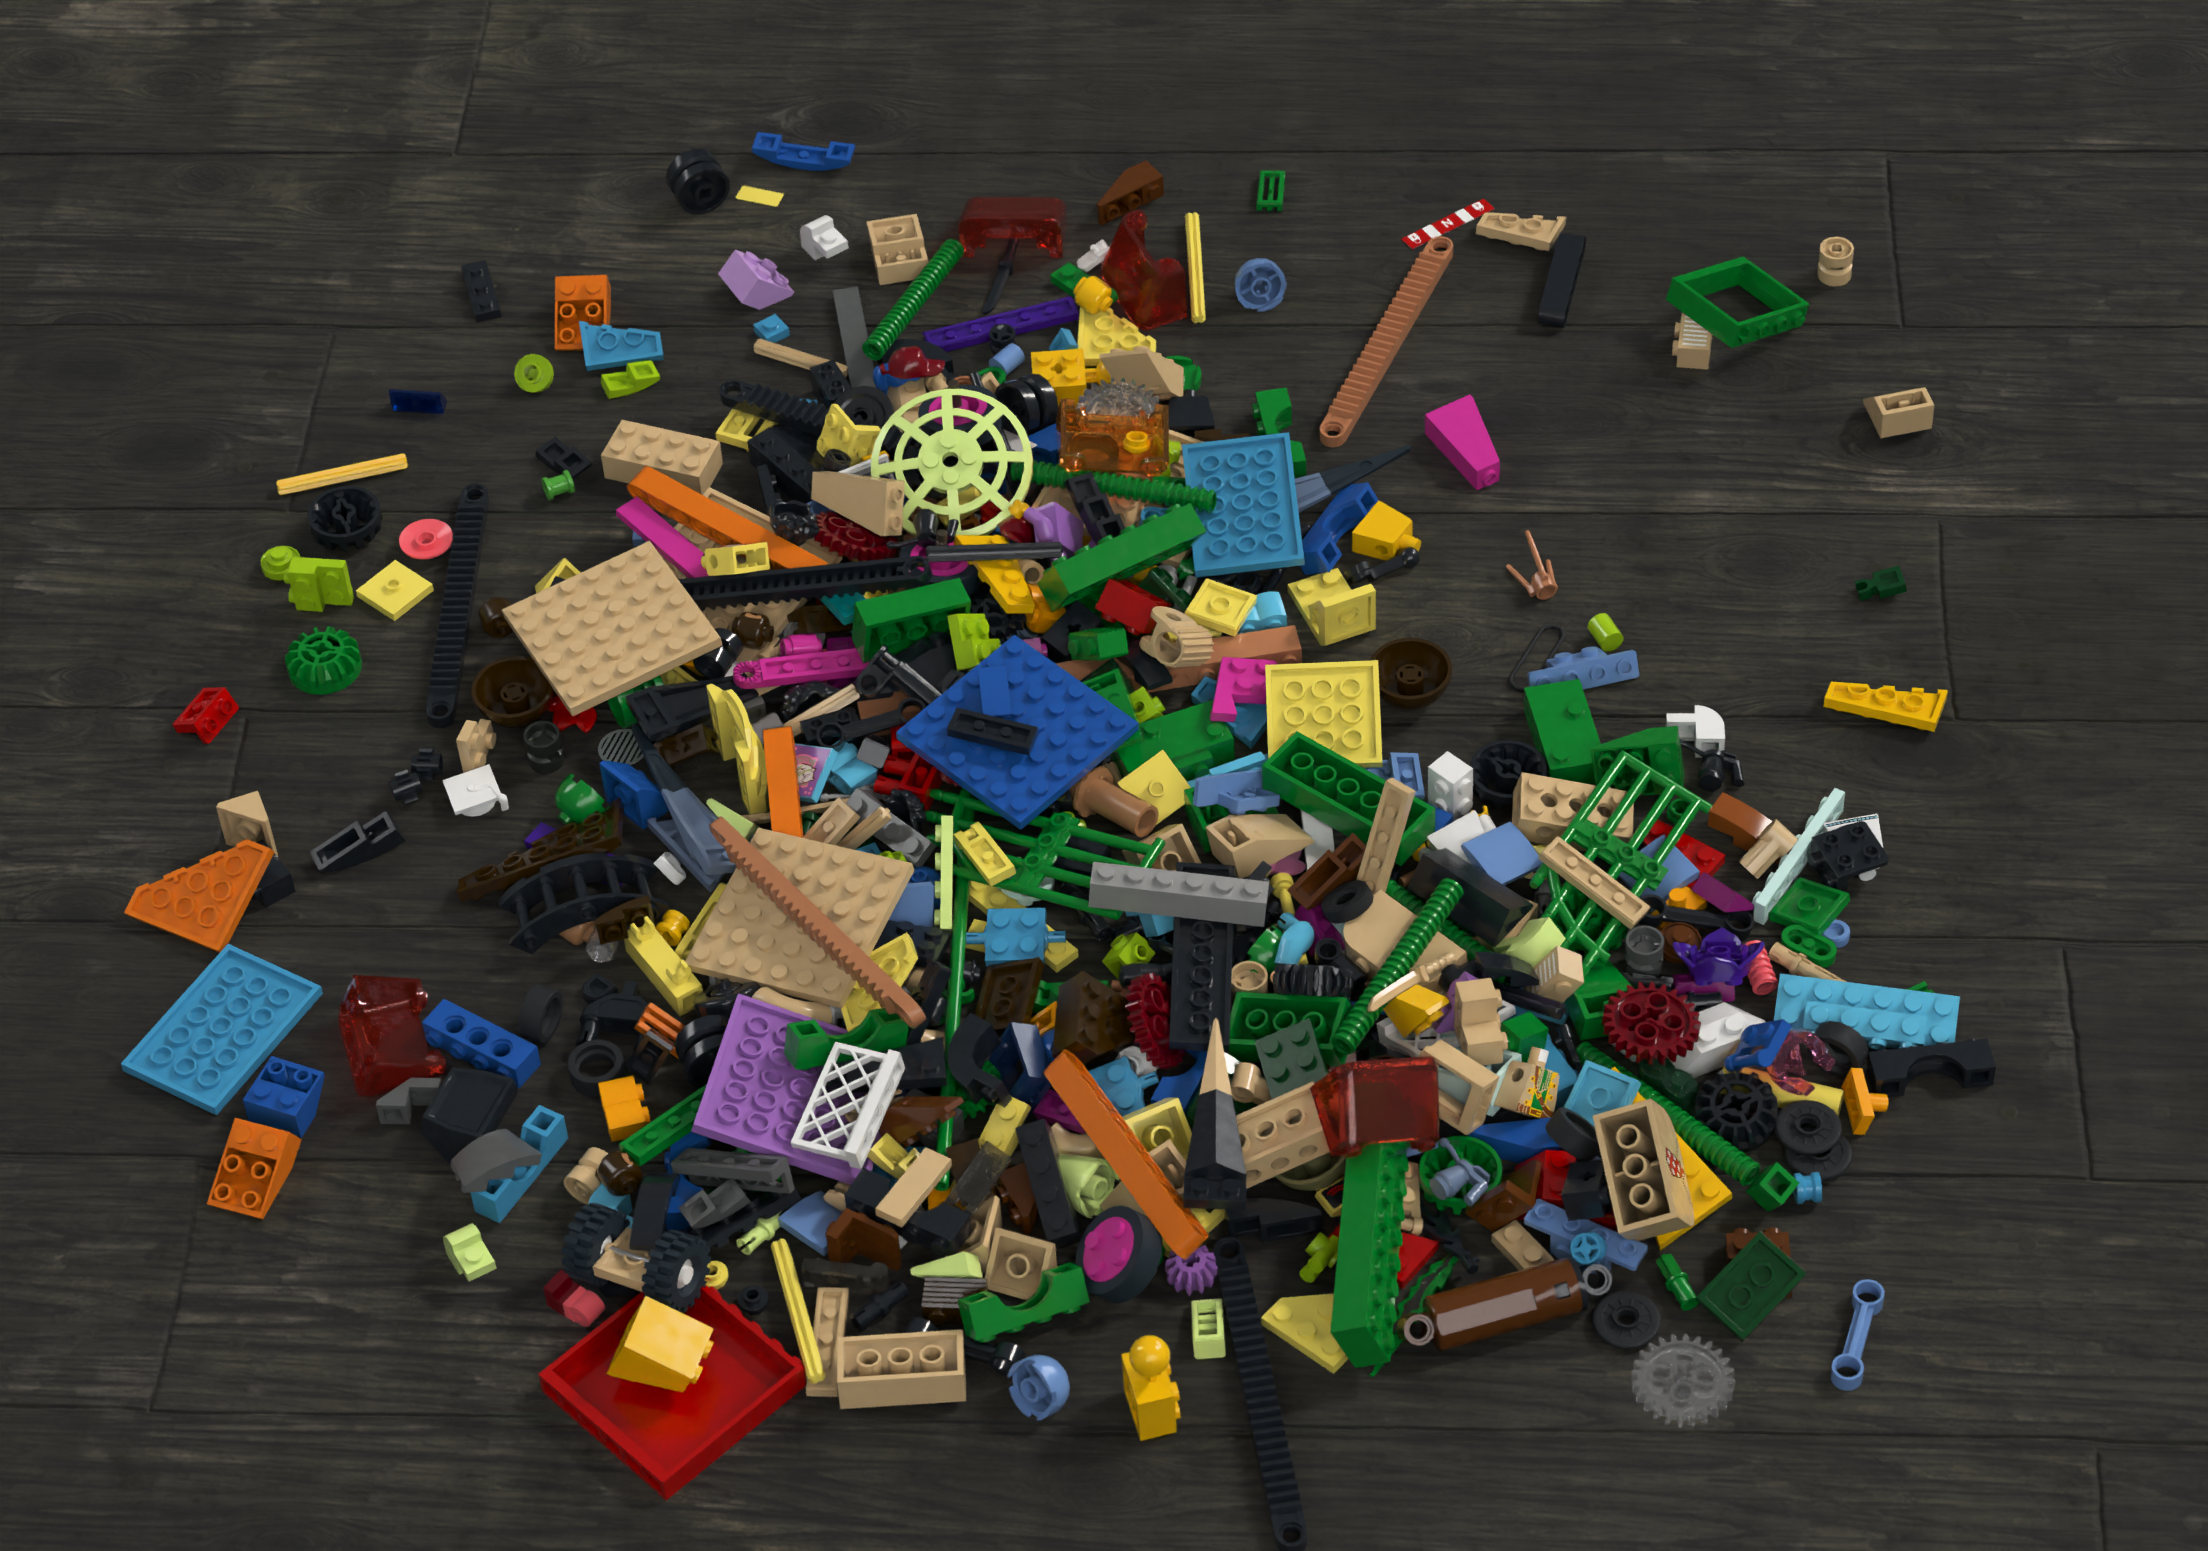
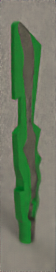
M1448 1253L1441 1261L1432 1264L1429 1272L1418 1278L1416 1286L1410 1287L1409 1297L1397 1304L1399 1315L1396 1322L1393 1323L1395 1345L1391 1349V1355L1403 1342L1402 1339L1398 1338L1397 1325L1399 1320L1407 1313H1422L1424 1298L1434 1295L1437 1290L1441 1291L1453 1273L1454 1265L1459 1260L1454 1255ZM1385 1363L1366 1366L1368 1375L1374 1377Z

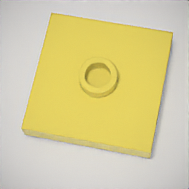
M394 560L358 588L356 593L358 598L396 621L433 592L434 589L432 583Z
M1206 578L1186 609L1185 615L1199 625L1235 637L1255 606L1257 595Z
M1164 750L1117 782L1118 787L1158 809L1159 816L1156 825L1185 805L1184 790L1191 788Z

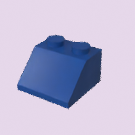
M605 760L599 763L606 801L612 805V801L621 798L624 805V815L644 830L648 827V819L656 817L657 820L669 811L658 785L651 782L641 770L637 771L627 763Z

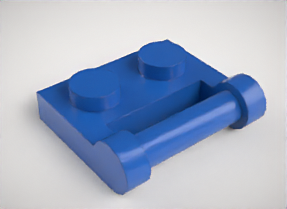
M1784 1019L1749 1025L1742 1032L1741 1042L1735 1053L1725 1058L1724 1066L1726 1070L1733 1073L1734 1069L1742 1070L1752 1066L1759 1068L1770 1066L1792 1026Z

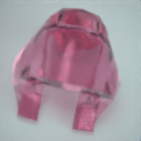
M1790 1029L1773 1063L1766 1067L1771 1080L1781 1089L1795 1095L1807 1097L1815 1087L1801 1078L1789 1077L1786 1073L1793 1072L1803 1077L1807 1074L1803 1068L1799 1044L1804 1043L1812 1052L1813 1061L1829 1072L1836 1061L1829 1053L1826 1045L1813 1032L1807 1029Z

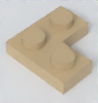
M480 719L478 724L476 721L466 720L456 739L463 773L485 766L486 756L496 743V733L493 732L491 720Z

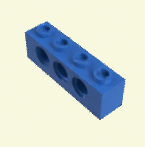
M443 999L422 1022L425 1039L431 1046L442 1048L458 1060L463 1059L473 1064L478 1070L513 1078L517 1088H520L541 1065L536 1045L446 999Z

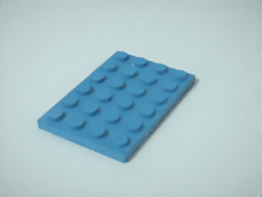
M1289 432L1182 445L1186 485H1190L1191 489L1195 486L1199 490L1202 488H1206L1207 491L1214 489L1217 494L1216 506L1211 514H1208L1206 510L1203 512H1199L1198 509L1195 510L1206 530V533L1192 545L1196 578L1305 565Z
M227 944L122 1061V1070L217 1115L323 994L320 985Z

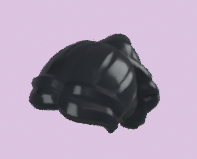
M781 500L772 502L768 513L770 514L772 529L777 536L799 547L819 533L820 528L817 524V517L811 513L809 503L805 504L796 500H791L787 503Z
M808 681L803 685H790L788 692L783 696L784 702L779 711L784 719V723L840 691V689L821 681Z
M893 789L891 795L885 800L888 809L892 814L921 834L922 824L927 820L924 803L920 802L919 796L913 794L912 791ZM874 836V843H876L880 852H895Z

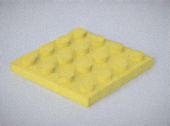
M1378 660L1265 665L1268 759L1298 731L1363 768L1383 767Z

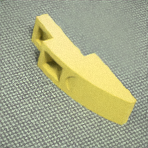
M1013 1097L1005 1108L996 1104L979 1138L983 1140L994 1182L998 1179L997 1173L1003 1171L1019 1143L1015 1128L1023 1125L1031 1109L1027 1103ZM954 1180L950 1189L958 1194Z

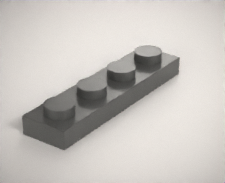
M856 788L846 802L860 816L856 822L858 825L876 809L883 807L858 788ZM889 812L892 816L891 820L873 835L895 852H902L905 859L916 867L923 866L936 848V845Z

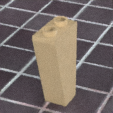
M832 471L813 472L812 500L880 536L902 535L905 481Z

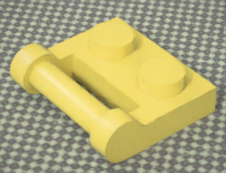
M732 408L717 430L716 440L744 448L749 452L747 440L752 437L748 435L760 417ZM765 419L754 436L767 428H772L778 423Z

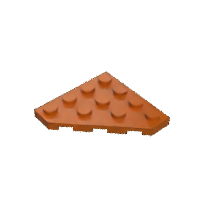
M245 839L236 843L237 846L225 852L218 851L200 859L198 864L189 868L182 867L164 875V879L150 885L146 883L137 887L124 914L220 953L229 943L275 852L266 846Z

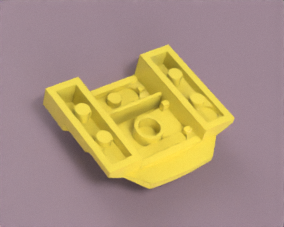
M713 684L706 685L713 731L717 733L718 738L715 743L724 761L736 758L741 795L749 814L768 812L770 805L765 752L760 739L749 722L746 709L732 689L723 691Z

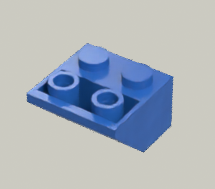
M271 1056L243 1099L248 1120L253 1123L288 1131L302 1138L316 1116L325 1076L324 1072Z

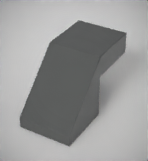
M410 1078L378 1099L376 1108L380 1124H410L413 1106H429L442 1085L441 1079Z

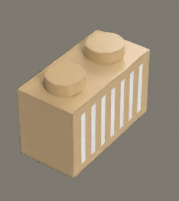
M1682 312L1681 323L1676 322L1674 338H1679V341L1673 340L1672 356H1677V367L1708 370L1712 334Z
M1556 946L1533 968L1539 979V985L1527 986L1524 990L1564 1002L1584 983L1582 956Z

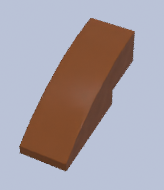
M1723 792L1709 810L1708 816L1709 827L1732 836L1733 845L1746 851L1752 848L1759 840L1761 832L1772 822L1754 808ZM1778 857L1774 863L1779 865L1781 858Z

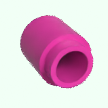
M815 633L788 635L780 640L781 657L822 652L821 639L817 638Z

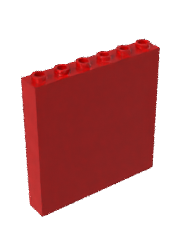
M705 1285V1288L701 1287L699 1299L695 1298V1304L691 1308L688 1307L687 1311L683 1313L714 1328L709 1338L710 1341L714 1342L707 1358L701 1357L698 1364L703 1367L697 1382L695 1384L690 1382L684 1392L606 1374L629 1321L644 1299L646 1293L643 1292L639 1293L538 1374L542 1392L666 1501L806 1386L803 1362L798 1357H791L785 1352L778 1340L767 1337L755 1321H748L735 1304L731 1303L729 1305L724 1301L720 1293L713 1286L708 1287Z

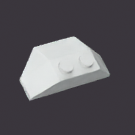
M1725 1002L1700 1011L1698 1020L1701 1022L1698 1042L1694 1043L1693 1050H1687L1686 1057L1684 1058L1677 1054L1676 1062H1672L1667 1057L1665 1058L1664 1065L1659 1063V1066L1673 1086L1724 1067L1725 1058L1735 1053L1741 1042L1742 1032L1749 1025L1765 1023V1020Z

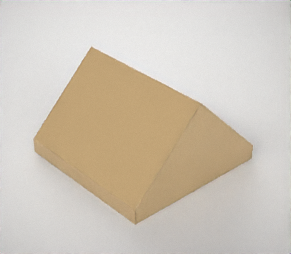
M258 791L218 803L216 809L227 845L236 847V843L245 839L255 843L263 839L278 857L269 819Z
M993 1196L964 1211L970 1214L971 1233L958 1253L964 1251L978 1256L982 1273H986L995 1229L997 1227L1002 1228L1000 1198L997 1196Z
M997 1227L985 1273L988 1290L1029 1300L1039 1287L1042 1271L1057 1267L1055 1244Z

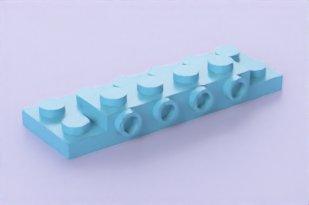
M1780 974L1774 1021L1784 1019L1792 1026L1788 1035L1807 1037L1809 1040L1821 1023L1828 1021L1841 1022L1859 1032L1865 1039L1868 1047L1874 1050L1955 1042L1960 996Z

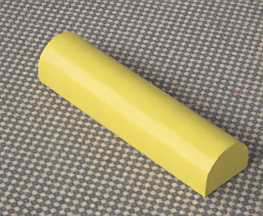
M1724 1066V1067H1723V1070H1722L1723 1073H1724V1074L1730 1073V1072H1728V1071L1726 1070V1068H1725V1066ZM1748 1067L1741 1070L1742 1073L1749 1075L1754 1072L1759 1075L1761 1081L1764 1083L1768 1082L1780 1108H1784L1796 1101L1811 1100L1827 1105L1839 1115L1844 1099V1090ZM1731 1086L1733 1091H1741L1745 1094L1752 1092L1744 1086ZM1724 1088L1720 1092V1094H1728L1726 1088Z

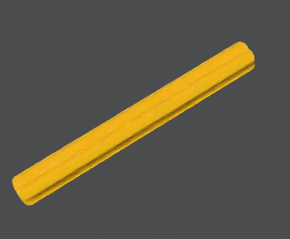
M402 453L280 479L276 484L279 495H287L408 468L405 454Z

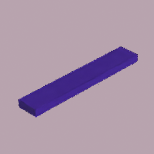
M1072 296L926 331L923 332V340L937 345L948 352L989 342L990 329L998 324L1012 326L1015 330V335L1079 320V312Z

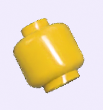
M1096 276L1083 277L1073 291L1075 303L1092 315L1099 313L1101 310L1106 312L1113 302V299L1110 298L1112 294L1111 287Z

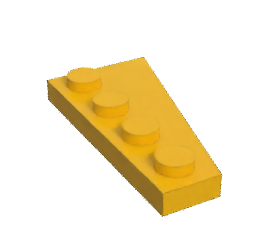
M1831 682L1824 698L1823 707L1935 732L1947 699L1948 690L1938 689L1937 694L1924 693V688H1912L1911 692L1895 691V686L1883 685V687L1878 689H1870L1868 684Z

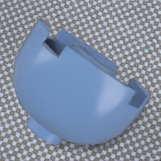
M1255 258L1240 266L1235 275L1234 288L1238 300L1244 307L1263 312L1273 309L1282 301L1287 284L1283 271L1275 262L1266 258Z
M1032 1355L1013 1364L1009 1370L1008 1378L1013 1376V1386L1009 1387L1010 1394L1016 1406L1027 1417L1033 1414L1038 1417L1036 1420H1042L1056 1413L1064 1406L1069 1396L1070 1384L1065 1369L1050 1356Z

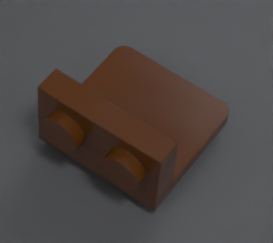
M1534 1159L1502 1178L1501 1184L1484 1193L1473 1206L1467 1205L1465 1214L1494 1232L1500 1227L1511 1223L1512 1220L1522 1214L1528 1213L1536 1203L1535 1196L1540 1180L1541 1162Z
M848 1208L842 1212L836 1222L833 1221L829 1224L825 1237L827 1238L831 1271L841 1275L857 1253L894 1271H898L901 1268L899 1235L891 1226L881 1225L869 1219L865 1214L861 1212L856 1213Z

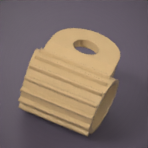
M1156 606L1152 609L1151 618L1157 624L1152 636L1141 637L1139 646L1143 651L1155 657L1165 667L1171 668L1201 666V664H1206L1207 659H1211L1210 655L1211 652H1214L1212 650L1214 643L1208 629L1198 626L1193 619L1175 609L1164 606ZM1167 632L1176 635L1177 640L1175 644L1163 638V635Z

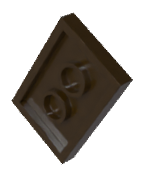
M1037 957L987 966L975 1015L991 1023L998 1037L1002 1036L1010 1022L1029 1024L1044 968L1042 960Z

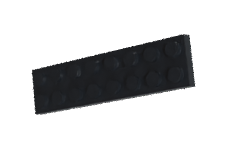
M1177 862L1176 871L1234 878L1235 866ZM1174 917L1169 1049L1208 1051L1213 1021L1217 1019L1224 1052L1229 1053L1233 923Z

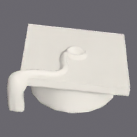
M489 764L442 780L455 815L463 814L472 817L483 815L494 807L496 801L500 802L502 811L509 809L507 796L500 792Z

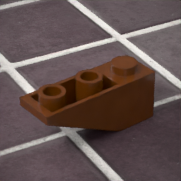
M1147 160L1126 169L1097 203L1098 223L1103 225L1164 196L1163 176Z
M907 1096L887 1109L878 1131L882 1137L888 1133L899 1145L902 1144L905 1149L920 1139L917 1135L918 1132H921L924 1136L937 1128L936 1120L939 1119L943 1124L955 1116L957 1112L954 1108L962 1104L964 1100L962 1097Z

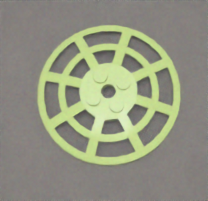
M943 389L918 396L901 406L891 415L882 427L874 444L871 456V477H879L895 472L897 480L905 481L904 493L909 500L903 507L902 529L911 535L916 536L917 533L913 523L908 519L915 509L919 507L921 509H930L938 515L949 516V520H958L959 525L956 535L986 536L994 532L998 526L997 524L1002 520L1013 516L1008 508L1016 499L1021 502L1024 501L1033 476V456L1030 441L1024 427L1005 405L977 391ZM952 396L977 398L995 408L983 417L970 410L953 408ZM941 397L942 409L927 413L913 423L901 417L902 414L917 404L932 398ZM1005 415L1016 429L1023 451L1006 450L1001 434L993 425L1001 416ZM953 416L969 418L976 421L977 424L966 433L954 429ZM942 417L943 430L928 436L919 429L925 423ZM895 425L904 433L897 444L894 461L879 464V454L883 440L891 426ZM987 430L994 438L998 451L982 452L976 440ZM910 437L922 444L917 458L902 460L905 446ZM948 456L958 458V463L953 467L945 466L943 461ZM999 462L994 481L989 485L980 477L984 463ZM1007 463H1024L1021 483L1015 496L1009 503L997 492L1004 481ZM919 469L924 481L915 492L906 482L903 471ZM972 486L982 493L975 500L959 505L958 493ZM933 489L947 494L948 506L935 505L925 501L924 498ZM989 500L1001 510L996 517L972 529L961 531L960 514L976 510Z

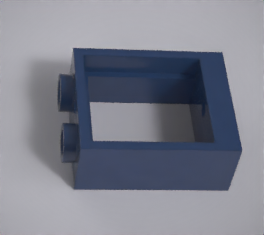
M1010 1022L1000 1037L1001 1043L986 1060H989L1001 1073L999 1078L1003 1081L1010 1096L1027 1103L1031 1107L1026 1117L1029 1118L1051 1087V1083L1043 1072L1050 1063L1037 1025ZM1019 1059H1021L1024 1068L1020 1077L1015 1066Z

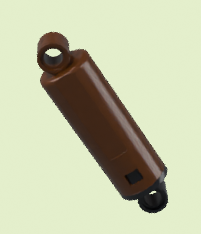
M1569 1256L1427 1296L1423 1300V1312L1403 1315L1398 1322L1397 1332L1400 1338L1409 1344L1419 1346L1431 1340L1439 1351L1448 1350L1586 1311L1588 1309V1295H1602L1606 1293L1611 1287L1612 1275L1603 1265L1591 1263L1579 1266L1576 1260ZM1595 1270L1599 1276V1281L1596 1286L1591 1288L1588 1285L1587 1277L1590 1272ZM1418 1320L1422 1325V1332L1419 1336L1413 1338L1409 1328L1414 1321Z

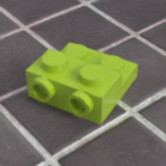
M292 557L289 568H286L284 571V582L291 585L289 589V602L295 603L296 610L323 612L325 604L352 606L354 595L346 560Z
M953 614L947 616L958 671H971L1001 646L999 639H989V624L985 614Z

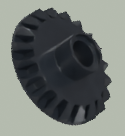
M858 386L849 389L839 396L834 403L838 404L846 415L850 412L855 418L858 415L862 419L868 417L873 424L878 421L882 426L894 414V406L889 397L881 390L871 386Z

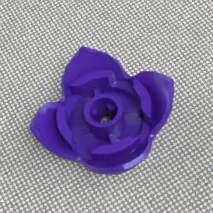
M1723 927L1707 935L1702 940L1699 950H1697L1695 944L1691 946L1686 943L1673 942L1674 951L1685 962L1691 976L1695 978V984L1699 986L1711 985L1713 982H1725L1729 986L1742 984V978L1747 976L1753 960L1765 946L1764 942L1753 943L1748 947L1746 944L1742 946L1741 940Z

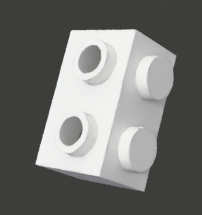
M1450 752L1444 753L1428 766V804L1453 814V822L1460 816L1466 815L1473 806V768Z

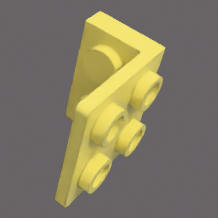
M831 404L829 412L825 417L823 430L817 440L816 449L823 458L829 449L841 450L851 458L849 467L861 463L862 457L872 454L875 441L881 429L878 426L855 425L838 404Z

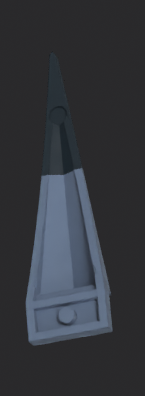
M1407 445L1345 466L1295 478L1298 512L1304 511L1411 452V446Z
M634 723L631 730L691 858L698 861L705 875L734 873L736 869L735 863L730 862L725 849L714 838L708 827L717 817L684 784L655 749L640 727Z

